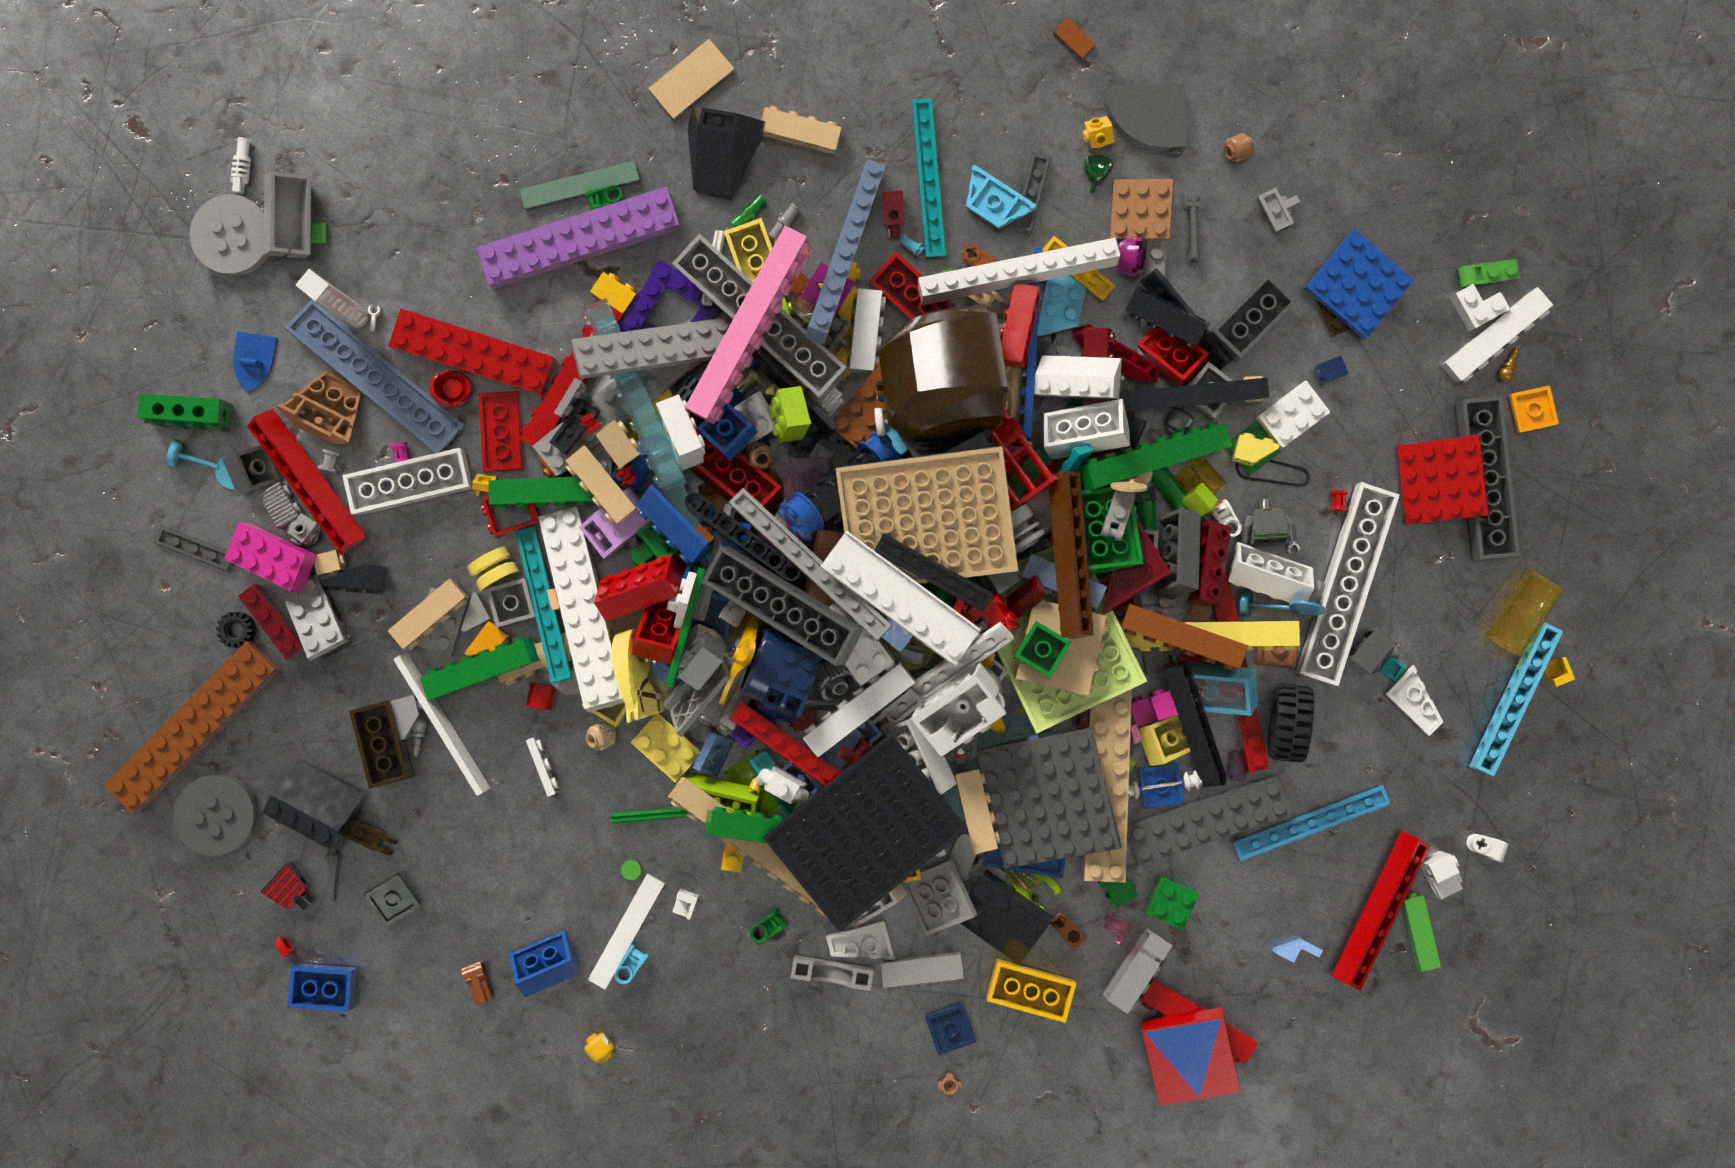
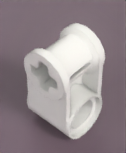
M1224 499L1221 504L1214 507L1215 510L1210 514V517L1215 522L1224 525H1234L1236 532L1235 534H1230V539L1240 534L1242 526L1234 514L1231 505Z
M1471 834L1466 840L1469 850L1503 863L1509 846L1508 843L1479 834Z

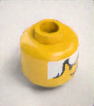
M593 1033L585 1040L588 1044L584 1047V1051L594 1063L600 1062L603 1064L614 1054L612 1052L614 1045L604 1033L599 1035Z

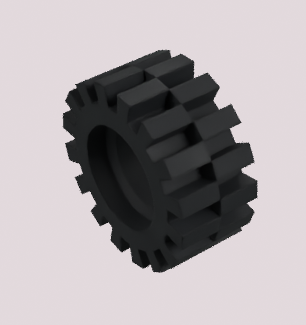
M242 612L226 613L227 615L221 617L222 620H218L217 624L219 626L216 627V630H218L216 635L220 637L219 641L224 643L225 646L240 648L246 641L254 640L252 637L256 635L254 633L256 626L253 625L255 622L253 619H250L249 615ZM234 622H239L243 627L242 635L237 638L229 633V627Z

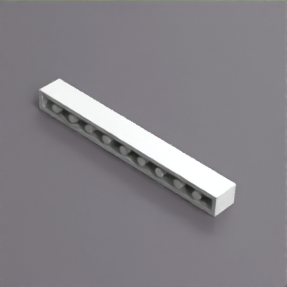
M1116 238L919 277L918 290L922 305L1010 288L1014 287L1015 283L1025 285L1117 266L1120 253Z

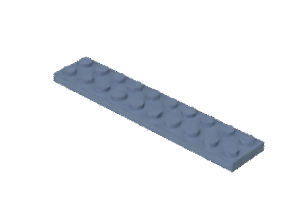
M313 299L284 327L287 332L432 452H442L464 428V424L436 403L429 395Z

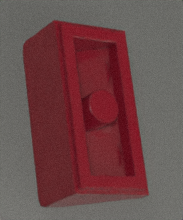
M1034 575L1006 597L1007 608L1017 618H1020L1047 597V593L1037 575Z

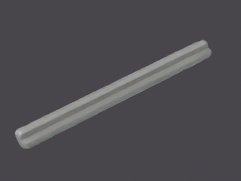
M725 504L723 511L734 519L736 510L729 504ZM724 524L722 530H730L732 524ZM718 533L715 537L706 573L720 546L727 542ZM704 583L702 584L693 616L698 621L705 620L714 590Z

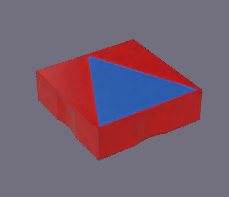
M1223 1007L1196 1011L1184 1016H1167L1142 1021V1033L1159 1106L1240 1093V1082L1234 1055L1230 1048L1229 1033Z

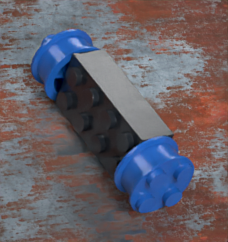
M872 432L870 439L857 444L858 454L850 455L844 465L836 466L832 469L831 475L819 479L816 482L817 486L813 489L809 488L803 493L795 492L790 501L787 503L782 502L779 505L780 510H778V514L786 521L789 531L793 535L809 540L815 530H822L824 522L841 510L836 468L903 459L901 454L892 445V440L888 435L885 434L878 437L877 432Z

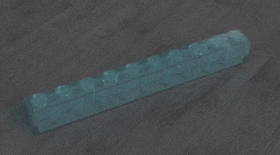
M606 298L584 307L586 315L583 317L587 326H592L593 328L592 336L622 332ZM639 371L609 375L610 379H615L617 384L614 387L619 398L622 397L624 400L622 408L626 416L630 415L632 422L629 423L634 434L638 433L639 435L638 445L641 451H645L648 456L645 459L649 470L653 469L656 476L653 477L657 488L661 487L666 492L687 483Z

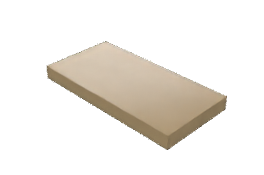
M708 39L648 89L672 119L675 120L734 72L735 69L713 42Z

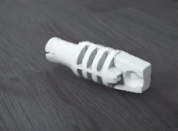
M238 137L237 152L233 157L230 182L233 183L232 191L236 194L245 193L246 184L249 183L251 159L249 157L251 140Z

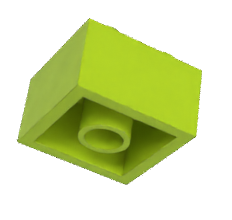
M802 387L778 389L770 406H768L769 416L773 418L774 422L773 433L778 437L779 443L802 440L811 425Z

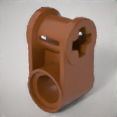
M975 244L967 245L961 254L962 262L969 267L999 261L995 256L987 253ZM971 251L974 252V255L971 258L967 257L968 253H970Z

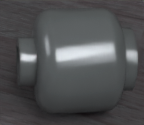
M1186 407L1171 408L1164 420L1165 425H1167L1165 428L1172 433L1184 431V434H1186L1194 422V418L1190 415L1192 411Z

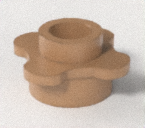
M947 1073L946 1077L938 1082V1088L942 1089L947 1097H952L957 1089L962 1087L961 1082L954 1078L953 1073Z

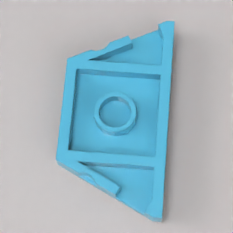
M972 166L966 208L997 229L1005 227L1037 208L1035 203L978 166Z
M1070 275L1046 280L1038 320L1037 338L1078 327L1086 288Z

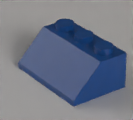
M565 930L509 954L515 985L524 997L581 974L577 957Z

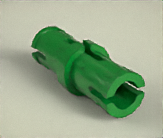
M758 194L747 206L744 205L742 207L743 210L730 222L734 227L743 225L750 219L753 220L758 211L768 203Z

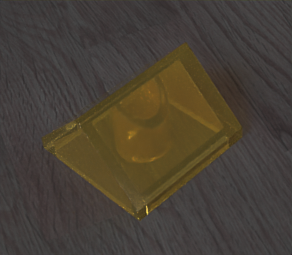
M1204 456L1194 458L1174 475L1186 494L1203 482L1215 495L1226 484L1225 480Z

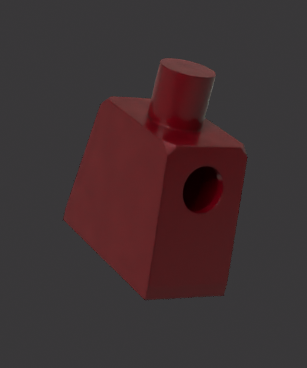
M903 191L883 192L884 226H888V237H900V225H904ZM891 212L897 213L896 220L890 219Z

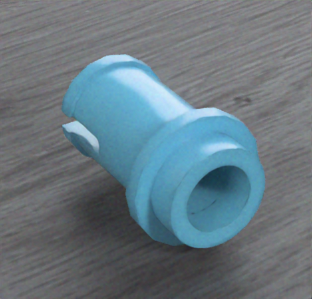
M904 234L898 244L910 251L913 257H920L925 249L922 243H917L907 234Z

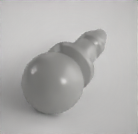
M418 718L412 727L413 732L411 736H415L412 750L415 757L419 754L421 737H425L424 732L427 729V722L423 718Z

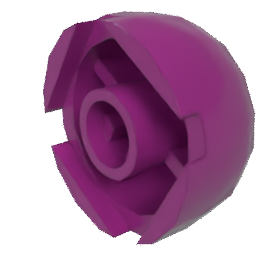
M1129 237L1119 243L1120 258L1116 267L1123 275L1135 278L1140 277L1141 274L1137 273L1138 270H1143L1146 247H1142V242H1145L1144 238Z

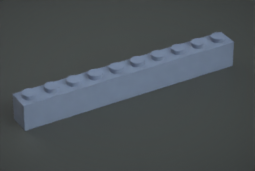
M869 159L866 160L805 338L825 344L886 165Z

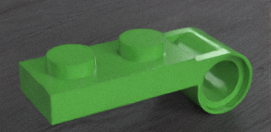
M1517 259L1467 265L1458 268L1462 289L1472 284L1478 286L1520 279Z

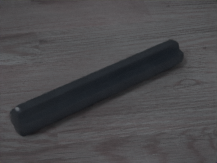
M964 441L916 442V452L944 453ZM989 441L992 447L996 446L994 441Z

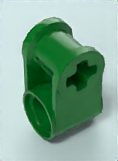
M616 185L585 192V197L588 198L590 205L589 211L625 200L623 191ZM613 192H619L617 199H610Z
M778 908L751 927L750 937L754 942L762 943L789 925L787 922H784L778 913ZM756 928L764 930L765 935L762 938L754 936L753 931Z

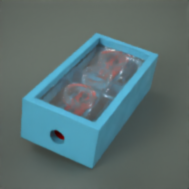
M1189 663L1205 712L1248 716L1253 714L1258 706L1255 668L1241 667L1240 669L1235 668L1232 671L1221 667V665Z

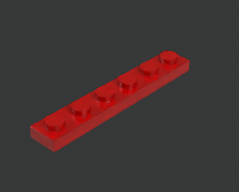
M742 701L729 719L822 786L827 785L841 773Z

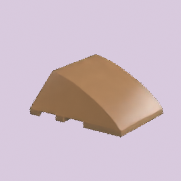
M326 370L308 383V386L302 391L294 393L292 398L285 403H280L277 408L296 427L332 445L349 444L361 392L347 380Z

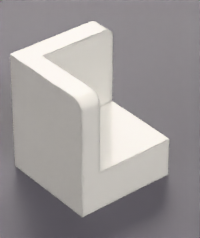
M680 889L676 897L673 913L685 916L687 920H691L699 895Z

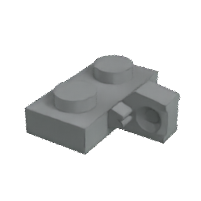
M1274 188L1258 196V200L1275 233L1294 224L1290 213L1293 212L1291 208L1300 203L1297 195L1286 199L1285 196H1280L1277 188Z

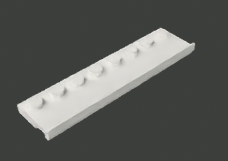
M848 531L844 533L820 566L822 570L953 666L958 663L981 630Z

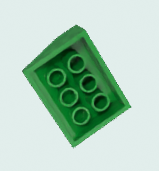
M1111 487L1081 490L1089 575L1144 564L1134 504L1132 505L1120 542L1114 540L1112 536L1100 535L1116 491ZM1111 524V526H1110L1111 528H1114V529H1117V528H1118V526H1116V525H1114V524Z

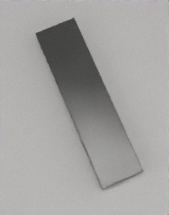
M1032 152L1021 195L1035 203L1037 208L1014 221L1012 230L1032 234L1051 161L1050 156Z
M160 526L154 544L230 572L233 563L224 559L227 552L226 549L167 526Z

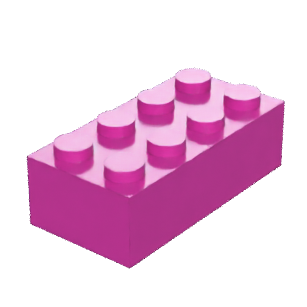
M239 522L224 559L288 591L302 592L317 555L252 523Z

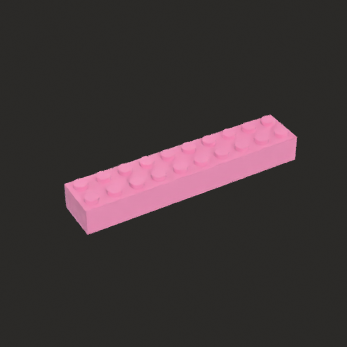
M784 226L685 406L693 414L713 425L721 419L724 405L731 401L735 385L738 386L741 383L745 367L748 368L752 363V354L755 349L758 350L763 342V334L765 331L768 332L770 330L774 314L780 312L784 296H788L793 287L791 284L794 278L799 277L802 271L801 265L804 260L809 259L812 253V246L805 235Z

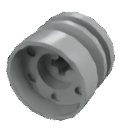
M1027 504L1011 512L1016 553L1022 552L1037 543L1041 536L1045 534L1043 529L1036 533L1033 532V529L1040 525L1039 522L1028 524L1027 521L1034 514Z

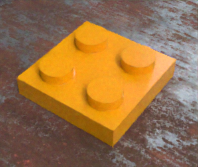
M1550 385L1509 395L1517 433L1559 424Z

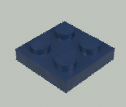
M963 1003L925 1016L938 1056L976 1043Z

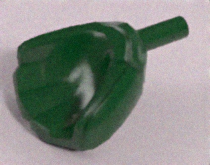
M1087 156L1084 160L1085 172L1090 179H1093L1090 189L1091 193H1095L1097 182L1103 181L1113 169L1114 164L1107 156Z

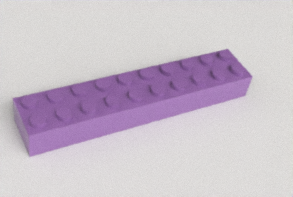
M667 187L478 246L477 250L488 285L495 289L680 230L681 227L670 192Z

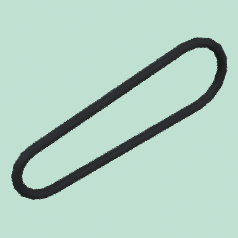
M1270 460L1269 462L1304 471L1307 475L1306 481L1302 484L1246 477L1240 473L1239 463H1236L1238 475L1246 480L1302 487L1310 479L1309 472L1305 468L1275 460Z

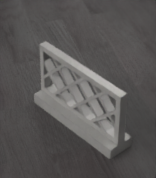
M724 652L723 662L699 691L682 680L663 702L664 708L670 711L677 735L682 736L730 679L725 663L728 659L727 653Z

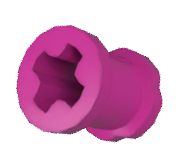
M407 442L389 446L393 451L395 460L393 463L409 460L406 449L408 446Z

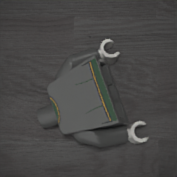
M1264 499L1259 501L1260 509H1254L1252 515L1246 518L1242 526L1239 542L1245 545L1249 544L1251 547L1286 545L1285 551L1288 554H1291L1290 548L1294 545V550L1298 553L1300 547L1295 543L1297 540L1295 523L1288 515L1283 513L1282 508H1272L1270 500Z

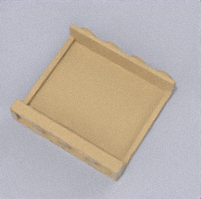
M1041 601L1030 610L1024 639L1035 621L1061 636L1059 604ZM1092 613L1093 636L1077 639L1065 638L1072 643L1049 680L1019 662L1014 680L1083 695V697H1087L1089 693L1092 694L1095 682L1092 681L1093 673L1097 674L1100 663L1096 660L1098 653H1102L1104 646L1101 638L1102 634H1106L1109 622H1106V616Z

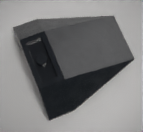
M703 107L692 108L688 123V139L693 190L731 197L762 141L765 121L739 113Z

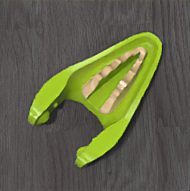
M1004 869L1016 891L1031 901L1033 893L1042 884L1050 886L1049 888L1053 889L1055 895L1062 894L1058 884L1048 876Z

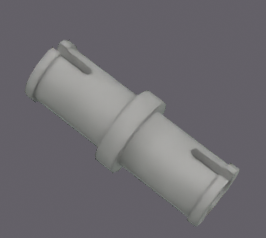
M791 203L783 216L777 219L778 222L767 235L776 242L784 226L791 228L792 222L801 213V210Z

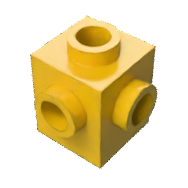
M1107 116L1093 118L1090 121L1084 122L1083 139L1085 143H1089L1091 149L1115 143L1113 127Z

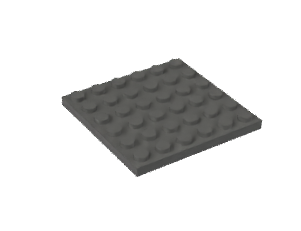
M1093 727L976 750L980 772L984 773L985 792H988L991 803L988 804L990 812L993 811L995 817L994 829L995 832L998 831L1000 838L998 845L1004 869L1116 850L1122 847Z

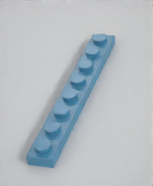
M1380 785L1232 841L1239 861L1390 805V801L1384 786Z

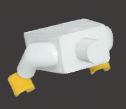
M775 765L772 770H761L758 776L752 779L748 790L753 789L757 791L756 794H759L764 784L766 791L790 804L797 802L793 811L809 799V792L805 790L808 784Z

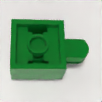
M651 521L636 532V537L641 544L635 547L630 555L632 563L636 566L641 563H648L653 558L656 560L661 556L666 557L672 554L675 557L679 551L677 548L673 550L665 542L668 538L663 533L661 535L657 534L651 527L653 525Z

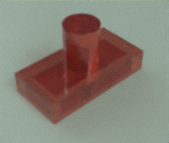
M861 736L853 750L845 746L839 749L838 757L846 760L841 772L873 748L868 739Z

